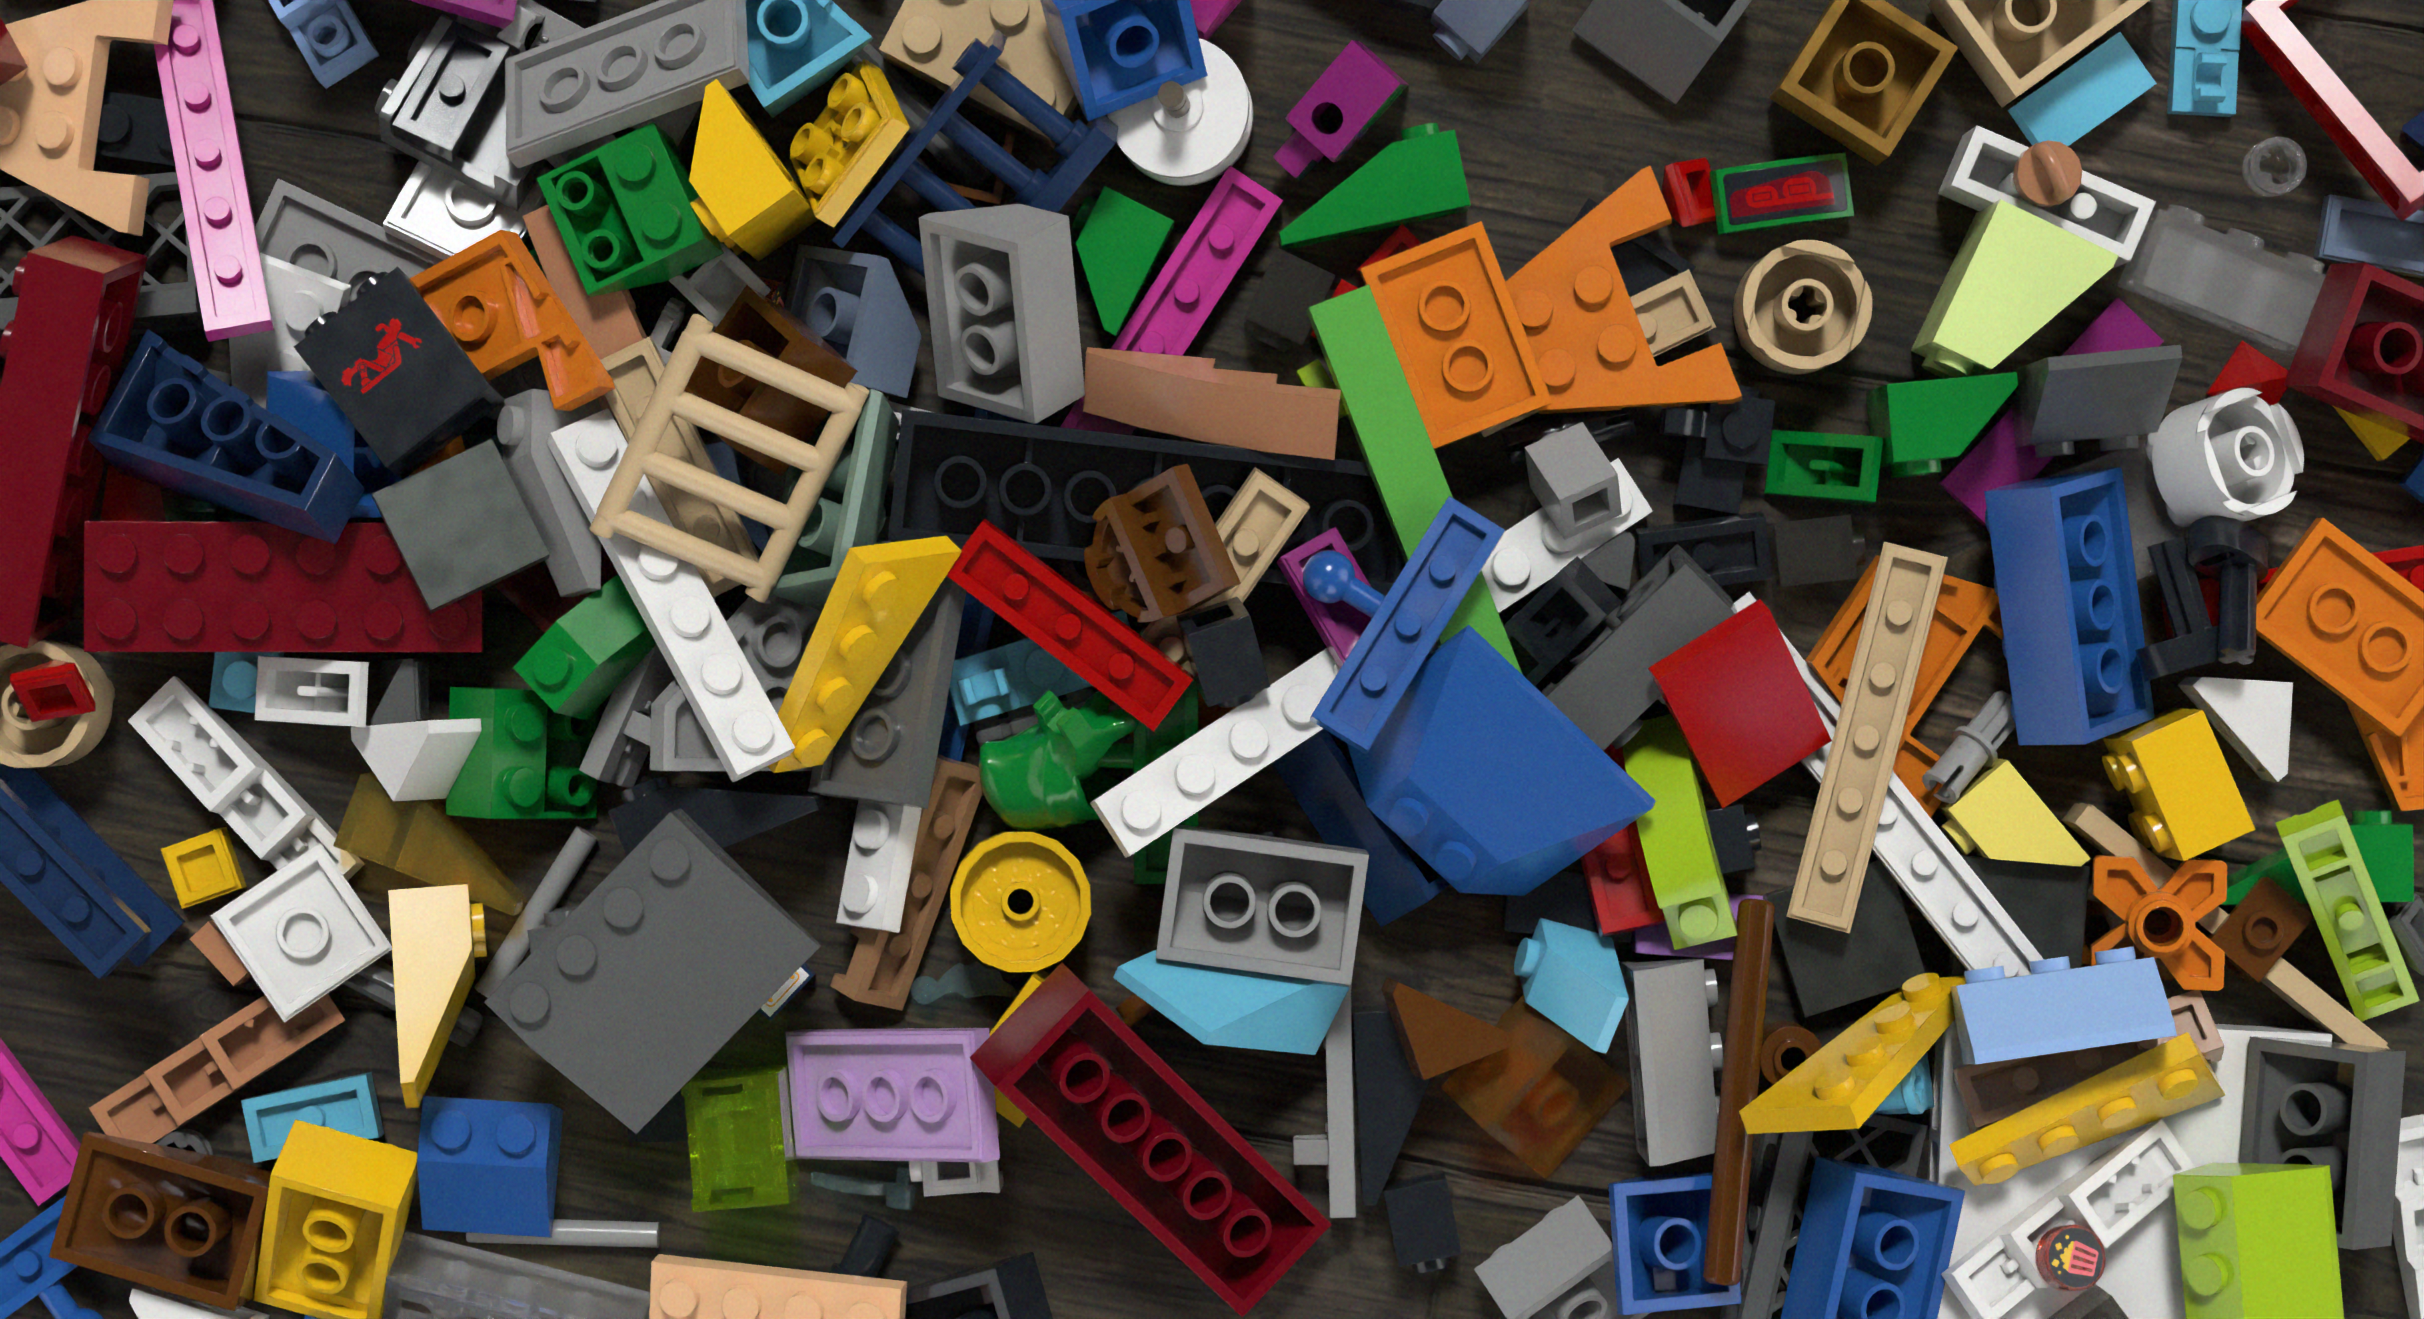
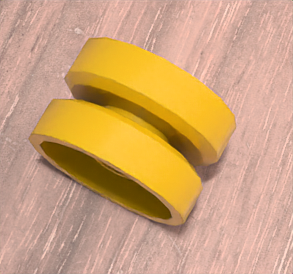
M1003 831L979 842L959 863L950 887L951 919L962 944L983 963L1009 973L1037 972L1063 960L1081 941L1091 915L1090 884L1079 860L1059 841L1034 831ZM1016 889H1025L1033 897L1032 907L1023 914L1013 912L1008 906V897Z

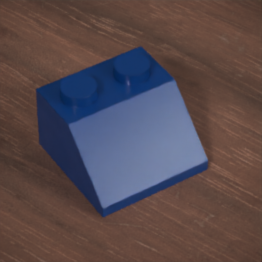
M1040 0L1049 34L1081 110L1088 121L1157 96L1160 86L1165 82L1174 81L1183 86L1208 76L1190 0Z
M423 1096L417 1155L422 1229L552 1238L563 1110L553 1104Z
M1695 1171L1649 1175L1608 1183L1618 1315L1741 1304L1740 1281L1737 1285L1727 1286L1708 1283L1703 1277L1713 1172Z

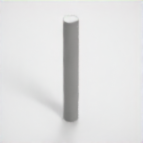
M576 826L474 988L488 998L516 970L530 948L527 930L545 924L544 913L553 912L598 841V838L593 834Z
M553 1219L552 1238L466 1233V1241L470 1243L659 1248L660 1222Z

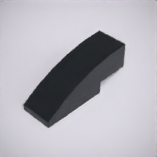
M1578 556L1563 567L1504 625L1521 672L1535 687L1622 603Z

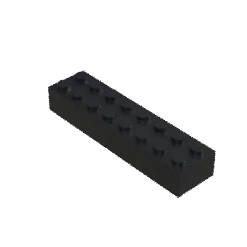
M902 409L888 540L907 541L947 536L957 547L963 548L980 523L986 519L1034 556L1085 562L1084 550L1093 544L1094 531L1097 521L1093 520L1092 516L1097 508L1108 498L1126 494L1171 467L1188 464L1214 524H1216L1256 467L1309 503L1310 506L1259 581L1289 584L1277 564L1278 559L1334 527L1338 530L1370 586L1383 595L1388 594L1406 565L1366 462L1313 458L1223 445Z

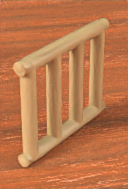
M693 314L685 330L682 332L616 468L589 530L597 536L611 539L614 532L743 584L747 586L745 590L747 595L758 602L764 603L767 601L773 587L777 584L862 412V407L869 395V390L862 385L848 382L844 389L713 332V323L699 314ZM700 357L708 358L831 411L830 417L815 447L684 391ZM672 415L803 470L787 504H783L657 451L656 448ZM643 475L653 477L774 528L759 561H753L627 509Z

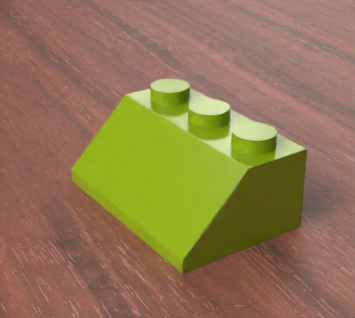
M2213 1162L2173 1174L2186 1319H2344L2330 1165Z

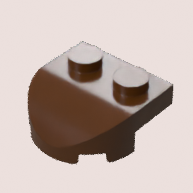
M1188 464L1171 467L1126 494L1108 498L1097 508L1092 516V519L1097 521L1093 544L1084 550V560L1089 580L1098 597L1108 608L1122 609L1126 613L1137 617V622H1152L1188 612L1241 584Z

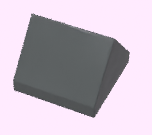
M1621 532L1581 558V560L1606 586L1627 591L1630 588L1635 539L1630 532Z

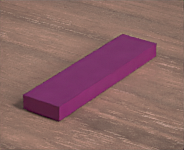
M2117 297L2093 319L2059 356L2159 347L2164 341ZM2011 405L1938 484L1985 527L1986 500L1984 491L2019 481L2031 480L2053 457L2036 458L2035 446L2016 448Z

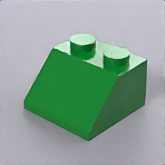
M2017 372L1892 383L1866 392L1870 436L1883 438L1880 467L1891 466V478L1930 475V473L1942 472L1941 461L1960 456L2018 386Z

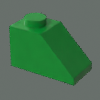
M1104 186L1098 199L1090 195L1086 197L1071 229L1080 233L1076 246L1106 335L1117 340L1174 229V220Z

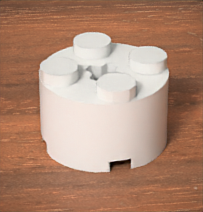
M2238 388L2172 411L2162 421L2158 432L2148 435L2145 445L2146 454L2152 462L2158 489L2167 504V513L2176 525L2190 527L2196 520L2209 516H2223L2245 522L2276 513L2292 502L2297 491H2290L2295 474L2303 472L2304 450L2300 434L2293 419L2279 403L2269 405L2266 401L2256 396L2263 392L2253 388Z

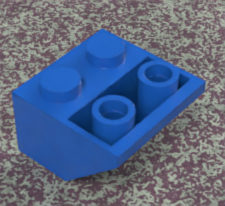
M267 371L266 410L272 414H277L336 453L365 488L350 518L382 517L372 498V494L402 479L385 467L312 371Z

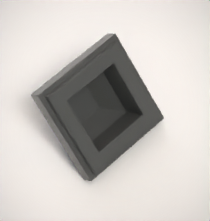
M2414 893V902H2403L2388 923L2405 964L2424 976V902L2420 896Z

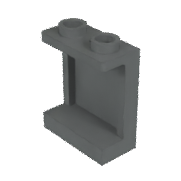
M442 14L432 30L423 28L414 39L407 57L410 65L400 81L395 79L389 80L379 95L375 106V113L379 114L381 141L518 212L537 181L536 178L539 177L548 161L542 159L517 168L506 156L505 68L453 162L394 136L392 126L394 120L430 56L454 20Z

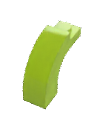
M1671 714L1644 720L1640 730L1622 746L1626 773L1656 800L1653 808L1636 819L1656 900L1659 909L1662 908L1674 949L1678 950L1737 936L1736 920L1708 824L1701 788L1700 770Z

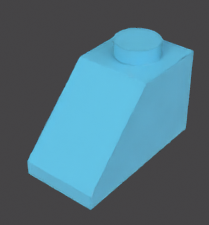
M1540 918L1532 939L1524 938L1521 941L1514 962V973L1520 976L1525 1002L1594 1051L1606 1054L1629 1000L1613 940L1608 936L1600 938L1599 934Z

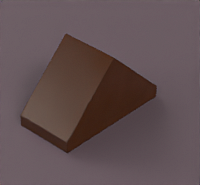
M1386 977L1381 988L1411 1072L1422 1080L1509 1048L1515 1036Z

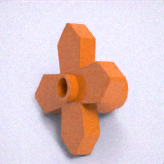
M2098 855L2094 857L2092 894L2124 921L2090 945V966L2096 965L2094 952L2134 947L2136 959L2159 958L2184 990L2220 991L2224 987L2225 952L2195 927V923L2226 901L2227 864L2222 860L2215 859L2185 860L2158 889L2133 856ZM2154 910L2165 911L2169 917L2167 929L2160 934L2150 933L2145 927L2146 916Z

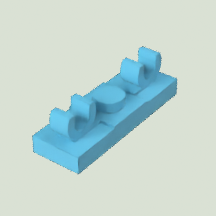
M2173 0L2167 114L2231 117L2236 114L2242 0Z
M1121 609L1111 612V614L1130 627L1125 611ZM1028 637L955 659L949 694L958 725L961 726L1034 704L1048 690L1057 697L1093 685Z

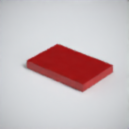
M1761 599L1648 668L1712 796L1722 809L1832 741L1769 608Z

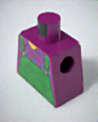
M1351 40L1286 116L1285 119L1296 130L1273 155V158L1292 176L1302 182L1324 156L1332 162L1340 161L1409 84L1365 44ZM1333 103L1341 110L1343 122L1333 133H1330L1323 128L1320 116Z

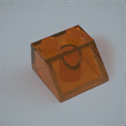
M1523 994L1513 1007L1500 1017L1495 1026L1515 1035L1510 1047L1457 1067L1441 1088L1486 1132L1546 1179L1630 1084L1587 1045L1527 1004Z

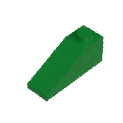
M1428 123L1401 130L1402 141L1389 144L1282 229L1278 236L1280 250L1298 248L1393 228L1402 224L1407 225L1467 212L1471 204L1455 129L1440 132L1438 123Z
M617 574L605 583L600 590H596L559 618L513 668L555 713L587 720L656 646V642L619 574Z
M2390 810L2352 811V822H2348L2380 902H2414L2413 824L2392 822V811ZM2285 847L2229 875L2227 877V899L2220 905H2237L2261 877H2269L2298 903L2308 904V901Z

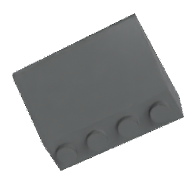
M682 809L670 812L484 1003L532 1050L637 1134L821 945Z

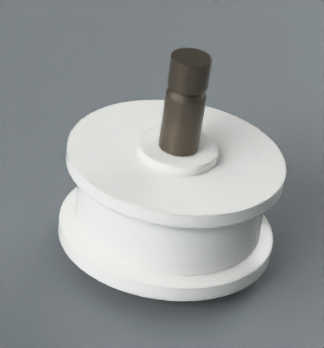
M1200 38L1199 41L1207 77L1183 86L1174 81L1165 82L1160 86L1157 96L1108 114V118L1119 126L1116 142L1130 162L1148 177L1169 185H1197L1220 176L1227 170L1229 165L1232 166L1242 155L1252 132L1253 103L1241 72L1224 51Z

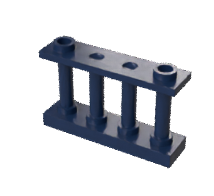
M997 29L985 44L978 38H975L962 52L952 67L960 75L869 187L861 191L840 219L832 241L843 248L860 227L925 278L921 243L876 207L895 183L900 180L940 212L977 208L916 160L917 156L938 131L1016 191L1014 199L1020 204L1058 213L1114 146L1119 126L1105 115L1089 121L1087 125L1079 119L1074 123L1068 120L996 62L1003 53L1007 36ZM978 82L1057 143L1054 150L1061 156L1046 174L1039 168L1032 172L955 111Z
M0 763V881L98 979L107 977L126 957L137 968L141 967L186 921L33 768H14Z

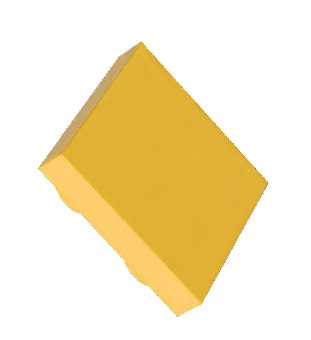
M863 59L862 62L860 61L851 74L844 73L835 81L828 95L827 106L813 124L806 123L798 130L790 147V159L815 217L833 228L910 128L882 69L866 59Z

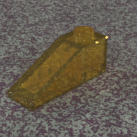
M374 772L360 775L333 844L334 847L435 886L468 884L469 898L471 900L483 903L512 916L524 910L528 902L526 896L452 815H446V808L437 799L393 801Z

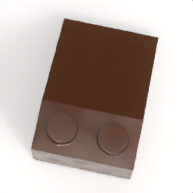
M87 1131L83 1134L49 1257L235 1312L254 1298L272 1171L225 1157Z

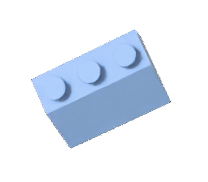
M2134 947L2094 952L2096 965L2071 969L2069 956L2029 962L2031 975L2005 978L2003 966L1964 971L1966 984L1950 986L1962 1063L1977 1065L2177 1036L2175 1022L2154 957L2136 959Z

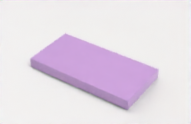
M989 1028L801 1029L785 1032L796 1159L983 1163L1000 1159L994 1085L969 1058L990 1037Z

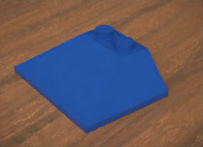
M1467 625L1428 655L1367 754L1362 753L1347 743L1366 806L1459 893L1525 896L1650 811L1656 802L1653 797L1470 625Z

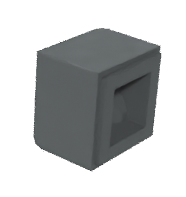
M426 658L383 660L380 662L381 702L371 719V725L429 720L431 718L429 663L426 661Z

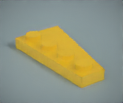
M947 536L849 548L777 714L795 749L789 756L767 766L773 773L823 765L961 554L962 550Z
M1923 973L1905 981L1900 989L1742 1108L1739 1114L1747 1134L1859 1129L1955 1020L1950 986L1966 984L1965 976L1939 978L1936 973Z
M2186 1032L1949 1144V1147L1958 1167L1974 1186L1983 1183L1996 1184L2011 1178L2021 1169L2223 1097L2225 1093L2209 1063L2190 1034Z

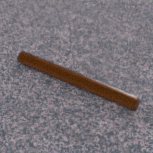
M1744 899L1738 905V935L1735 936L1703 1273L1706 1282L1727 1286L1737 1285L1741 1276L1754 1134H1747L1739 1111L1756 1099L1758 1095L1775 913L1774 904L1761 899Z

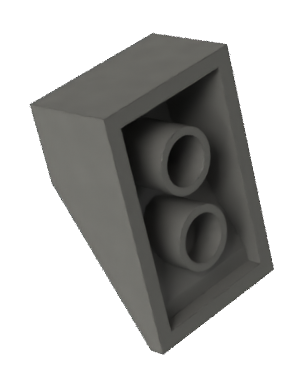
M2181 345L2047 357L2009 371V373L2017 372L2018 386L2011 393L2016 448L2035 446L2036 458L2075 454L2074 442L2099 440L2100 452L2139 448L2138 436L2156 433L2159 430L2182 361Z

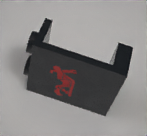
M397 266L390 273L386 271L380 272L367 279L356 292L357 298L338 313L334 311L328 312L314 320L305 330V338L296 344L294 348L385 467L403 480L500 405L505 399L493 383L475 366L420 295L421 291L416 284Z

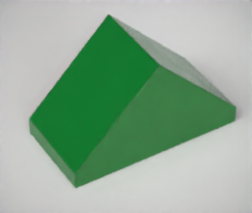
M1772 430L1765 493L1854 505L1876 502L1883 438L1864 435Z

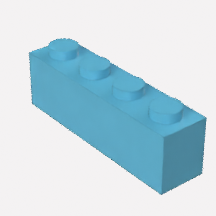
M745 0L750 82L748 84L772 118L824 85L873 39L866 30L850 18L832 0Z

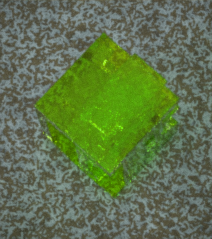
M788 1064L697 1072L681 1088V1094L685 1099L693 1198L691 1199L692 1212L790 1204L799 1192L796 1152L791 1131V1093ZM743 1084V1090H745L737 1094L721 1095L719 1093L703 1096V1091L707 1087L720 1088ZM754 1187L753 1189L716 1192V1190Z

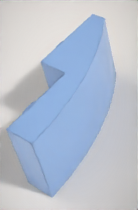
M268 0L278 19L290 31L316 79L326 89L380 56L347 0Z

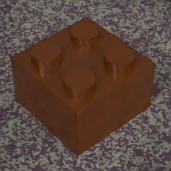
M746 285L713 331L844 389L858 372L800 318ZM703 356L700 357L684 390L807 444L811 435L829 412L824 408ZM717 434L727 445L781 477L790 466L785 462Z

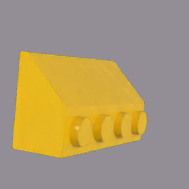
M717 79L705 87L689 181L699 194V197L690 202V205L712 236L715 235L721 243L724 242L736 255L746 251L759 262L819 219L815 217L808 199L749 114Z

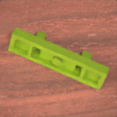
M2339 800L2321 805L2308 813L2295 815L2276 822L2280 837L2356 1018L2362 1022L2420 1001Z

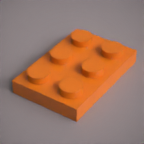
M1482 221L1360 268L1365 286L1369 284L1434 450L1553 403Z
M2316 518L2257 596L2256 634L2391 736L2401 737L2424 706V593L2325 518Z

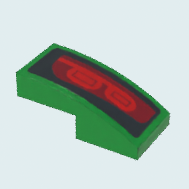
M1846 153L1777 160L1717 169L1709 172L1718 235L1770 230L1794 224L1842 220L1854 216Z

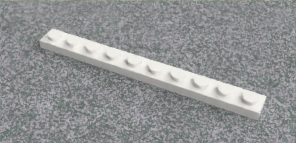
M1619 458L1610 463L1618 474L1622 508L1621 515L1564 540L1544 508L1541 507L1504 532L1501 540L1482 568V573L1498 613L1553 578L1577 556L1580 559L1653 512ZM1437 642L1430 653L1438 648ZM1328 648L1272 683L1270 687L1258 692L1249 702L1235 707L1090 802L1125 858L1145 847L1323 729L1310 721V717L1340 670Z

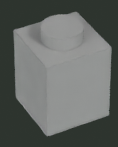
M1583 422L1560 432L1547 434L1539 441L1525 447L1530 488L1564 540L1622 514L1618 474Z

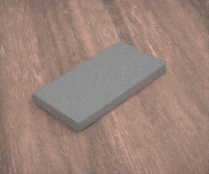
M659 0L505 59L506 156L517 168H521L703 100L705 87L715 79L726 90L749 83L746 1Z

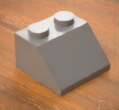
M1579 1195L1565 1205L1551 1210L1541 1222L1513 1242L1499 1247L1489 1259L1474 1269L1507 1319H1642L1649 1314H1617L1613 1244Z

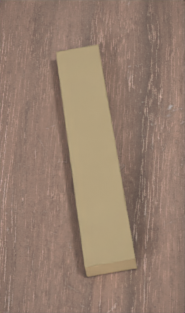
M1888 542L1883 544L1786 917L1846 933L1851 931L1948 557Z
M2075 803L2061 820L2102 854L2107 856H2133L2158 889L2174 872L2172 868L2091 804ZM2218 906L2195 923V927L2200 932L2212 934L2229 914ZM2282 957L2278 959L2261 980L2263 984L2320 1030L2332 1034V1039L2335 1042L2389 1049L2386 1046L2388 1043Z

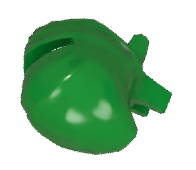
M1048 690L1033 705L1038 718L1037 724L1002 741H987L981 746L979 776L981 787L988 803L1005 824L1021 831H1038L1055 827L1067 828L1071 825H1082L1087 820L1100 819L1090 802L1121 782L1103 768H1098L1092 776L1084 780H1079L1078 776L1091 769L1105 755L1115 741L1136 730L1139 720L1123 708L1109 712L1111 699L1100 691L1091 696L1081 709H1075L1074 707L1066 709L1056 695Z

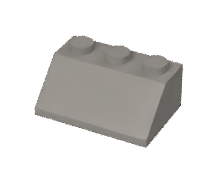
M1011 204L928 213L919 217L938 396L1033 424L1040 422L1085 395L1069 216L1027 205Z
M1178 824L1173 827L1156 958L1351 985L1369 854L1365 849Z
M1673 956L1620 961L1621 972L1629 997L1625 1007V1022L1636 1150L1650 1167L1663 1166L1715 1153L1720 1104V1096H1715L1713 1071H1723L1721 1036L1719 1032L1710 1033L1708 1008L1718 1006L1715 970L1704 969V959L1698 957Z

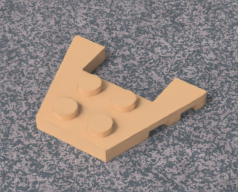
M88 0L6 24L5 26L28 68L0 86V169L118 232L142 236L150 179L129 174L93 171L108 56L112 40L168 45L174 0Z

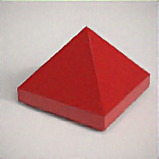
M1706 157L1672 163L1664 168L1661 193L1670 215L1682 227L1716 221L1709 173L1711 168Z
M2242 340L2205 394L2213 397L2238 388H2253L2263 392L2256 396L2266 401L2269 405H2274L2278 403L2288 388L2284 385L2289 371Z
M55 659L10 674V683L31 722L96 711V703L75 663Z

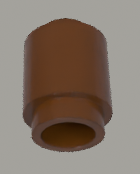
M1783 1020L1770 1023L1763 1030L1760 1074L1774 1085L1820 1050L1822 1045L1814 1034L1795 1022ZM1790 1047L1800 1048L1798 1061L1792 1067L1784 1069L1781 1064L1783 1052Z

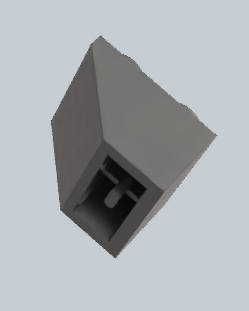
M1593 0L1571 32L1675 106L1752 0Z

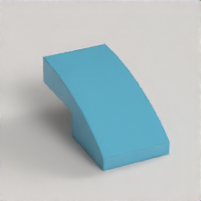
M2119 32L2014 105L2008 112L2031 145L2049 140L2061 142L2069 146L2157 83L2122 33Z

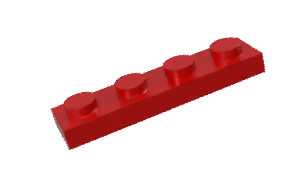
M986 519L980 523L963 546L961 554L946 575L1152 731H1155L1195 677Z

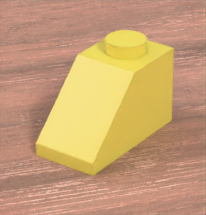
M1997 759L1992 766L1984 767L1964 788L1955 803L1943 802L1938 807L1948 820L1941 826V829L1965 856L1974 850L1978 856L1988 859L2079 867L2090 859L2008 760Z

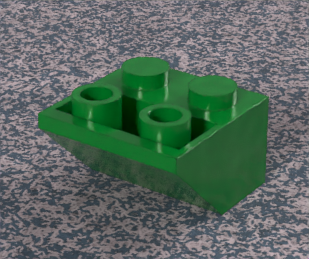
M654 122L536 178L587 295L590 297L665 282L724 254L718 238L715 235L712 236L690 205V202L699 196L689 181V173L673 138Z
M450 687L449 720L481 718L482 732L446 798V815L486 819L596 818L597 779L579 771V768L599 725L600 706L585 720L555 713L533 689Z

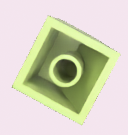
M2000 199L1976 213L1911 351L1925 357L1922 364L1923 368L1944 379L1975 376L1989 371L2111 270L2119 255Z

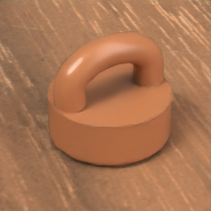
M2049 140L2036 143L2024 151L2015 163L2013 172L2015 188L2023 200L2033 206L2044 208L2060 205L2072 197L2080 186L2082 178V167L2075 152L2061 142Z

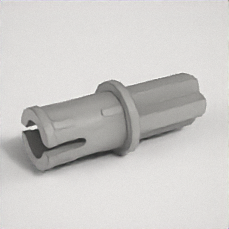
M2002 690L1994 692L1967 726H1959L1951 734L1953 743L1935 765L1922 777V782L1928 791L1937 782L1942 784L1933 796L1945 803H1955L1960 797V793L1983 766H1992L1998 759L1997 748L2016 727V723L2011 715L2012 696Z

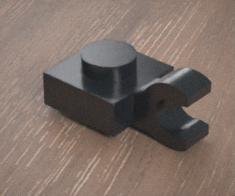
M1742 397L1741 401L1733 404L1707 403L1706 412L1666 407V409H1661L1658 434L1703 439L1701 458L1767 465L1775 400Z

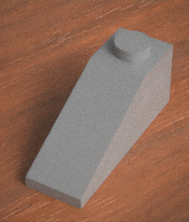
M530 389L506 398L504 407L499 414L497 435L500 443L503 444V462L550 554L549 559L545 560L560 596L575 597L600 590L601 541L597 535L589 530L591 523L546 442L551 432L603 411L598 398L572 411L557 410L553 407L548 390Z

